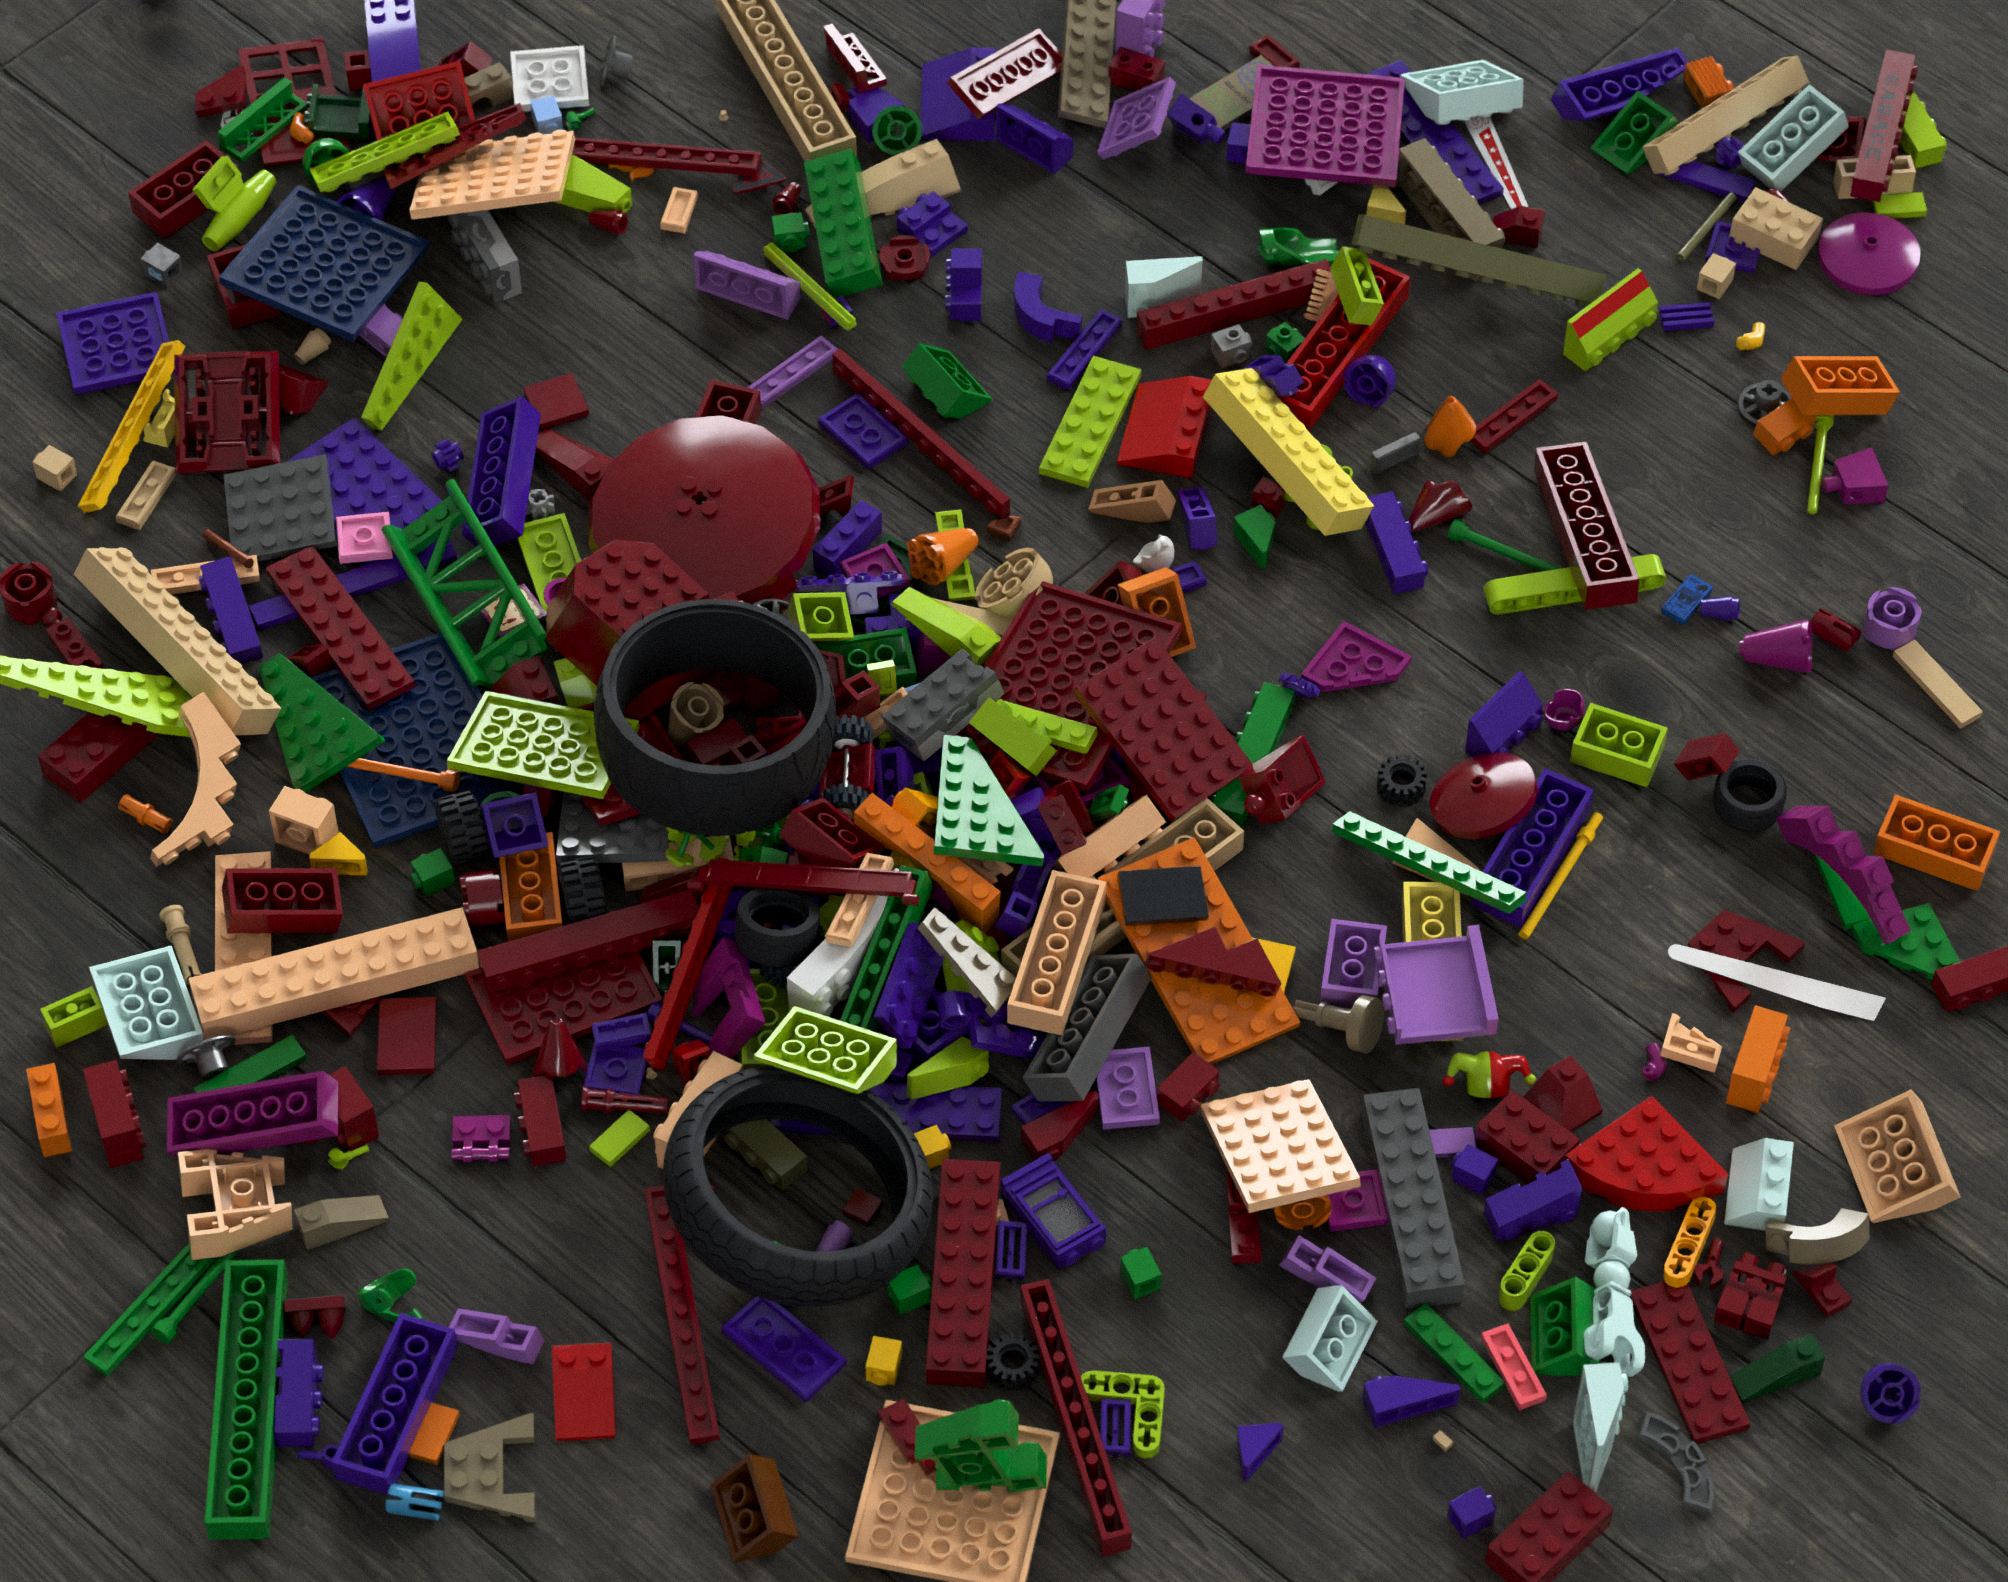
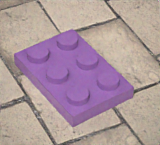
M1150 1047L1111 1050L1096 1077L1103 1130L1160 1125Z

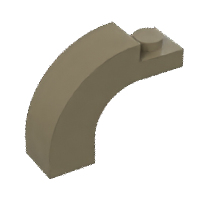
M1841 1208L1832 1221L1820 1226L1800 1227L1775 1221H1769L1766 1225V1251L1789 1255V1262L1796 1264H1824L1839 1261L1858 1252L1869 1240V1214Z

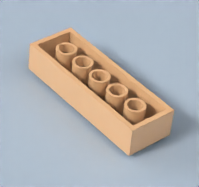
M1052 870L1007 1004V1023L1063 1035L1106 903V882Z

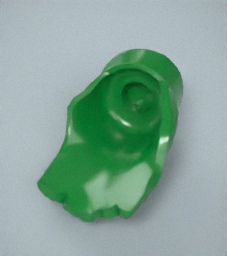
M1294 228L1259 229L1260 245L1258 250L1268 267L1278 264L1286 268L1299 267L1327 259L1331 266L1339 253L1335 238L1311 239L1305 237L1298 229Z

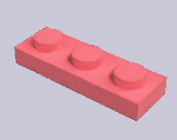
M1507 1323L1483 1332L1481 1340L1501 1378L1505 1381V1385L1518 1410L1520 1411L1546 1401L1547 1395L1509 1324Z

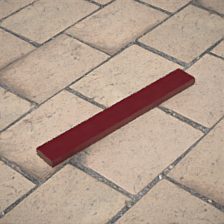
M575 138L572 152L573 155L587 163L757 176L762 159L761 152L588 138Z

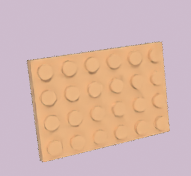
M1309 1079L1295 1081L1278 1087H1269L1252 1093H1243L1226 1099H1217L1201 1105V1114L1249 1213L1361 1187L1360 1177Z

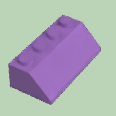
M698 251L694 254L696 289L787 320L801 299L800 282L792 278L784 277L769 270H763L745 262H739L709 251Z

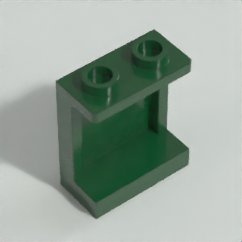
M313 85L312 94H307V108H310V111H305L304 126H309V131L313 132L314 137L369 140L372 118L364 87L362 97L319 94L318 85Z

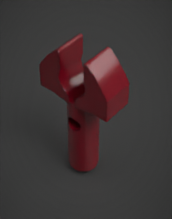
M1719 1238L1712 1240L1706 1263H1697L1693 1273L1694 1280L1699 1287L1702 1277L1708 1272L1711 1273L1712 1281L1709 1290L1718 1287L1722 1283L1725 1272L1717 1267L1724 1244Z

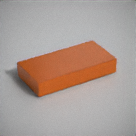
M431 1402L410 1448L409 1456L420 1461L438 1465L444 1452V1445L449 1441L460 1416L459 1411Z

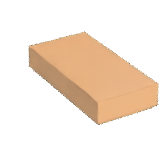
M673 187L660 223L662 230L679 233L686 232L698 198V191Z

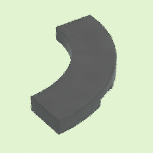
M1646 1411L1638 1441L1660 1451L1675 1467L1683 1488L1681 1508L1711 1516L1714 1503V1483L1706 1463L1707 1460L1695 1441H1691L1681 1432L1677 1425L1657 1414Z

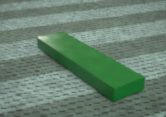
M1812 853L1844 930L1851 929L1853 924L1870 920L1864 907L1848 885L1827 863Z
M291 1035L194 1087L193 1090L194 1093L271 1080L306 1061L307 1055L294 1036Z

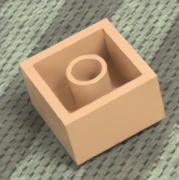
M284 786L269 809L275 842L308 855L339 833L334 805L325 798L313 797L300 789Z

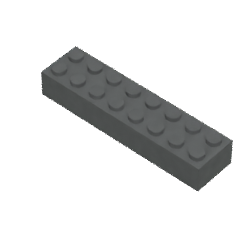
M1420 1088L1363 1095L1361 1114L1374 1170L1377 1169L1387 1214L1386 1226L1405 1310L1420 1308L1425 1303L1429 1306L1462 1302L1465 1283Z

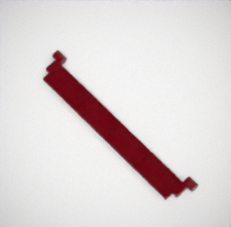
M710 859L708 867H700L697 879L688 880L687 884L688 891L702 892L704 884L903 897V905H919V895L914 894L917 886L916 880H912V872Z

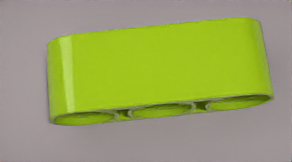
M1545 1231L1533 1233L1503 1277L1498 1298L1500 1305L1504 1309L1509 1311L1520 1309L1551 1264L1555 1239L1550 1233ZM1536 1248H1542L1545 1251H1539ZM1523 1269H1528V1270H1530V1271H1532V1272H1524V1271H1522V1270H1523ZM1507 1291H1515L1517 1294H1511Z

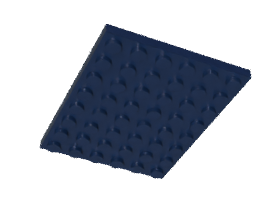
M441 632L391 649L413 678L415 688L369 711L337 669L311 677L328 693L333 695L339 702L384 737V743L360 758L436 773L448 770L447 759L482 698L478 686L472 687ZM345 767L338 771L374 849L439 826L435 811L436 799L455 794L444 791L438 784L351 767ZM459 771L460 784L456 793L469 790L474 795L478 807H480L482 801L495 792L512 791L520 796L523 795V783Z

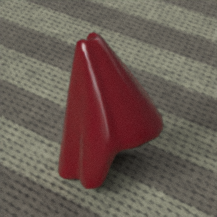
M1427 480L1409 518L1412 532H1417L1464 515L1471 511L1473 508L1472 503L1455 481L1450 480L1436 485L1432 481Z
M561 1018L558 1023L550 1020L539 1054L534 1062L532 1077L541 1076L543 1073L554 1077H566L576 1072L578 1068L586 1072L585 1060L564 1021Z

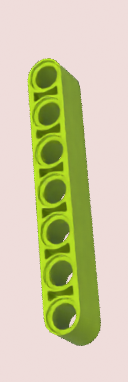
M1648 554L1631 557L1639 577L1638 592L1654 590L1666 583V575L1660 558L1657 555ZM1570 567L1494 579L1487 582L1483 587L1489 610L1492 614L1496 615L1582 601Z

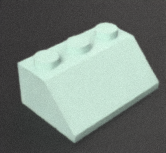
M1763 1138L1733 1148L1724 1225L1766 1231V1225L1769 1221L1785 1222L1794 1142Z
M1342 1285L1318 1288L1282 1358L1300 1376L1338 1392L1343 1391L1378 1321Z

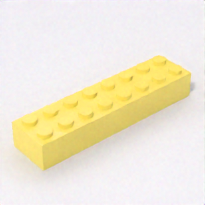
M1252 368L1215 374L1203 398L1323 535L1327 536L1362 529L1374 508L1373 503L1351 480V477L1341 469L1335 459L1324 450L1320 442L1308 432L1304 424L1292 414L1289 407L1276 396L1273 389L1268 387L1260 378L1259 374Z

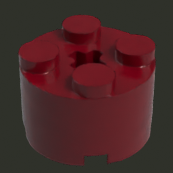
M30 561L31 564L22 565V562L15 563L4 570L0 576V594L6 613L12 619L29 626L41 620V615L46 608L56 607L58 603L50 571L43 564Z
M499 869L465 873V875L460 876L461 890L465 901L463 902V908L469 927L479 928L506 924Z

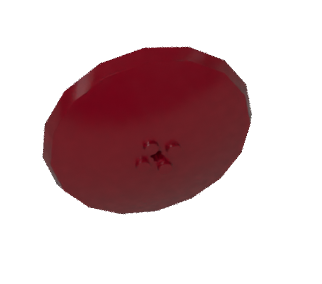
M726 416L678 419L639 436L608 465L588 506V545L592 553L615 539L653 543L709 593V599L713 600L734 592L739 601L743 600L749 604L771 596L804 565L820 529L819 487L802 455L765 427Z

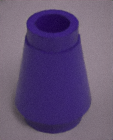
M1726 596L1701 600V615L1732 622V619L1738 620L1740 599Z

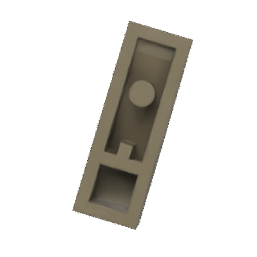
M379 1195L325 1199L294 1209L297 1226L307 1250L389 1221Z

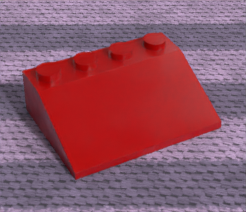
M460 61L363 84L377 141L446 112H449L457 127L475 120Z
M1186 376L1138 384L1119 451L1117 465L1193 478L1212 407L1203 396L1212 380Z

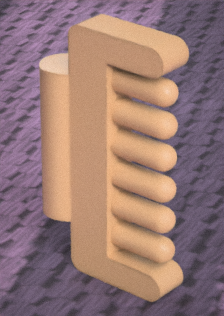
M1317 269L1316 274L1327 278L1316 276L1315 280L1325 284L1315 282L1313 286L1323 289V291L1315 288L1312 289V293L1321 295V297L1310 295L1311 300L1319 301L1320 303L1308 302L1309 306L1317 307L1318 309L1307 307L1306 310L1310 313L1304 314V318L1317 322L1339 294L1332 273Z

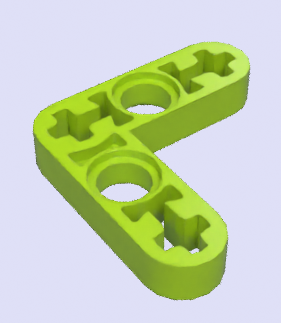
M1087 1371L1083 1373L1081 1379L1089 1401L1101 1402V1399L1131 1400V1404L1136 1405L1133 1437L1134 1451L1143 1458L1155 1456L1160 1448L1164 1403L1163 1381L1153 1375L1105 1371ZM1090 1382H1096L1095 1390H1089ZM1105 1382H1109L1108 1392H1105ZM1118 1383H1126L1130 1390L1125 1394H1120L1113 1387ZM1135 1385H1139L1138 1394H1135ZM1150 1386L1154 1387V1395L1148 1394ZM1145 1411H1152L1157 1415V1419L1153 1422H1145L1140 1416ZM1145 1431L1150 1432L1149 1447H1143Z

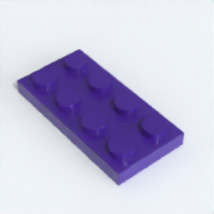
M908 923L874 1015L875 1019L892 1038L897 1039V1044L901 1049H910L944 959V956H940L917 929L920 925L919 923Z

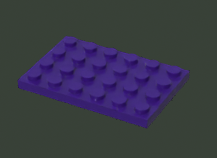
M352 418L286 461L289 462L326 454L329 465L336 536V517L389 512L390 525L404 529L442 502L429 487L355 418ZM378 560L363 561L361 563L367 565Z

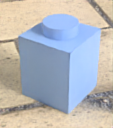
M554 95L530 101L532 119L537 133L545 135L552 134L557 130H563L562 116Z

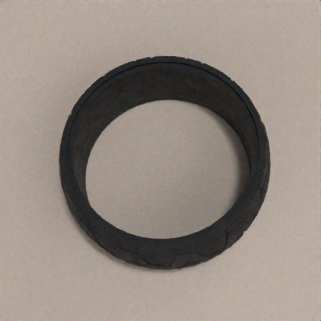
M702 599L670 605L660 609L658 612L655 611L645 616L643 620H639L620 637L607 658L599 677L594 703L596 745L606 774L618 794L631 807L648 819L651 818L652 821L677 831L697 835L726 836L742 834L747 831L751 832L762 829L763 826L767 827L787 817L792 809L799 807L807 800L818 784L827 766L826 763L830 758L836 731L834 688L826 663L812 640L803 631L801 632L800 628L781 615L757 605L753 606L749 603L726 599ZM713 669L750 675L774 686L790 698L798 707L807 725L792 742L767 757L743 764L713 766L683 761L657 750L637 735L624 718L623 713L636 696L662 679L683 672Z

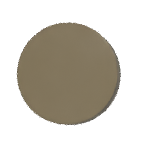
M1362 995L1355 1001L1351 1009L1334 1006L1327 1002H1321L1317 1005L1296 1000L1295 1006L1292 1007L1297 1017L1315 1021L1319 1027L1346 1031L1347 1045L1353 1051L1371 1052L1381 1035L1384 1008L1379 998Z

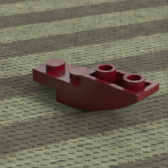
M1226 1166L1229 1242L1232 1263H1261L1258 1211L1248 1212Z

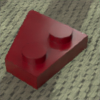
M239 66L196 92L195 112L198 118L245 108L246 71L244 67Z

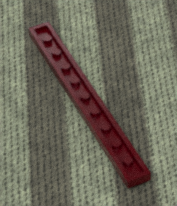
M842 349L832 353V369L838 378L844 379L855 393L862 395L868 403L880 411L889 422L899 428L907 438H910L922 453H927L939 468H944L956 483L963 485L974 499L981 501L991 514H995L1000 519L1010 516V498Z
M664 1186L644 1188L690 1445L720 1440L684 1241L669 1213Z

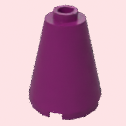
M1800 620L1750 633L1744 636V640L1739 641V654L1745 657V662L1802 673H1811L1812 630L1809 620Z

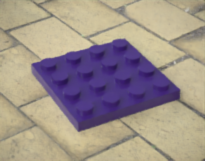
M157 292L56 313L75 395L142 381L161 344L169 342Z

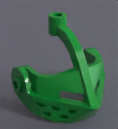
M403 1268L380 1277L360 1289L357 1294L361 1308L396 1323L399 1314L389 1310L397 1299L415 1286L417 1280L414 1272L408 1268ZM416 1308L405 1314L419 1319L423 1318Z

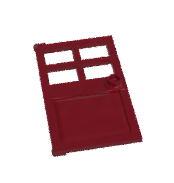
M316 37L306 41L238 49L241 66L246 71V89L250 105L264 94H257L254 81L286 77L292 81L293 94L307 102V94H312L313 88L295 90L292 76L322 72L325 86L318 87L319 94L336 95L324 38ZM317 51L320 64L298 67L289 66L287 53ZM279 55L282 69L252 72L249 58ZM289 102L283 107V110H292L297 106ZM281 117L269 118L266 123H278ZM290 123L260 147L263 165L268 167L302 162L305 150L313 142L327 138L313 137L309 144H305L303 141L299 142L290 135ZM256 131L257 137H261L264 131ZM331 138L339 141L351 152L347 139Z

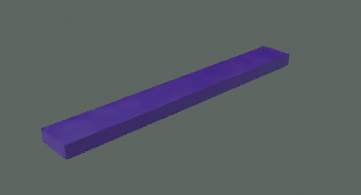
M450 540L439 567L458 560ZM437 541L417 554L425 571ZM393 555L392 559L378 560L336 575L352 598L409 578L396 555ZM283 595L249 606L259 631L298 617Z

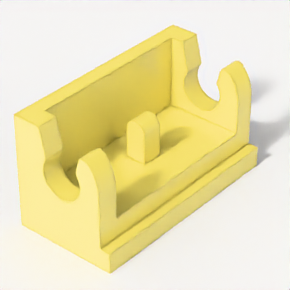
M165 389L162 395L163 403L151 425L150 423L145 425V436L143 438L144 442L167 448L175 435V398L170 396L169 389Z

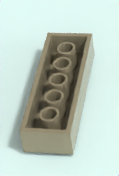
M1424 138L1399 149L1396 183L1435 232L1503 249L1505 242L1503 231L1494 225L1490 215L1484 212L1478 205L1475 196L1469 194L1462 180L1457 179L1449 164L1441 159L1434 146H1431ZM1470 274L1474 282L1479 280L1480 276Z

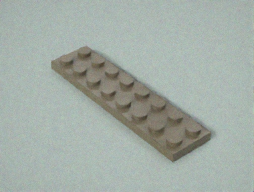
M1066 0L1058 117L1105 128L1108 123L1111 83L1108 70L1113 53L1116 0Z

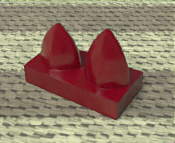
M343 1295L284 1300V1308L292 1328L301 1336H304L310 1329L314 1320V1313H317L323 1331L328 1337L334 1339L341 1328L344 1310H346V1301Z

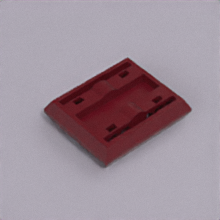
M279 351L212 352L174 355L176 474L244 471L281 463ZM261 367H265L267 374L265 379L267 406H262ZM188 370H196V397H193V409H188ZM252 378H259V387L256 384V380H252ZM198 380H205V389L202 386V382H198ZM262 413H267V456H262ZM188 415H193V422L196 426L197 458L189 457ZM253 441H260V450L257 447V442ZM199 443H206L205 451L203 449V445H199Z

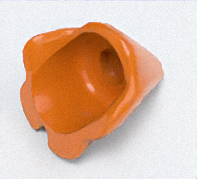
M1449 396L1430 420L1427 426L1428 431L1424 436L1425 445L1428 449L1437 450L1444 457L1450 458L1455 455L1463 443L1470 441L1476 433L1475 421L1454 396Z

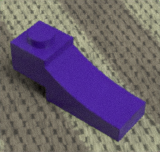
M1263 355L1243 368L1255 370L1268 387L1273 389L1276 396L1289 397L1299 390L1297 386L1304 383L1295 365L1285 364L1280 355Z

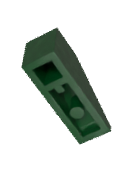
M1809 1334L1784 1343L1731 1374L1729 1377L1740 1402L1743 1403L1821 1375L1825 1356L1813 1334Z

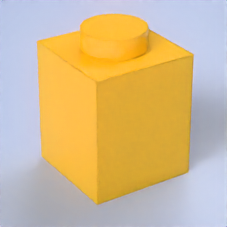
M937 1125L914 1133L925 1154L929 1169L942 1165V1159H949L950 1140L946 1133L941 1134Z
M873 1336L866 1363V1381L879 1386H895L902 1359V1341Z

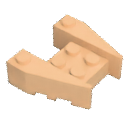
M211 1149L178 1152L182 1196L212 1194L215 1212L187 1215L192 1260L224 1256L293 1229L291 1202L275 1204L272 1186L285 1185L284 1158L262 1155L261 1159L246 1158L243 1156V1153L232 1152V1156L217 1154V1150Z

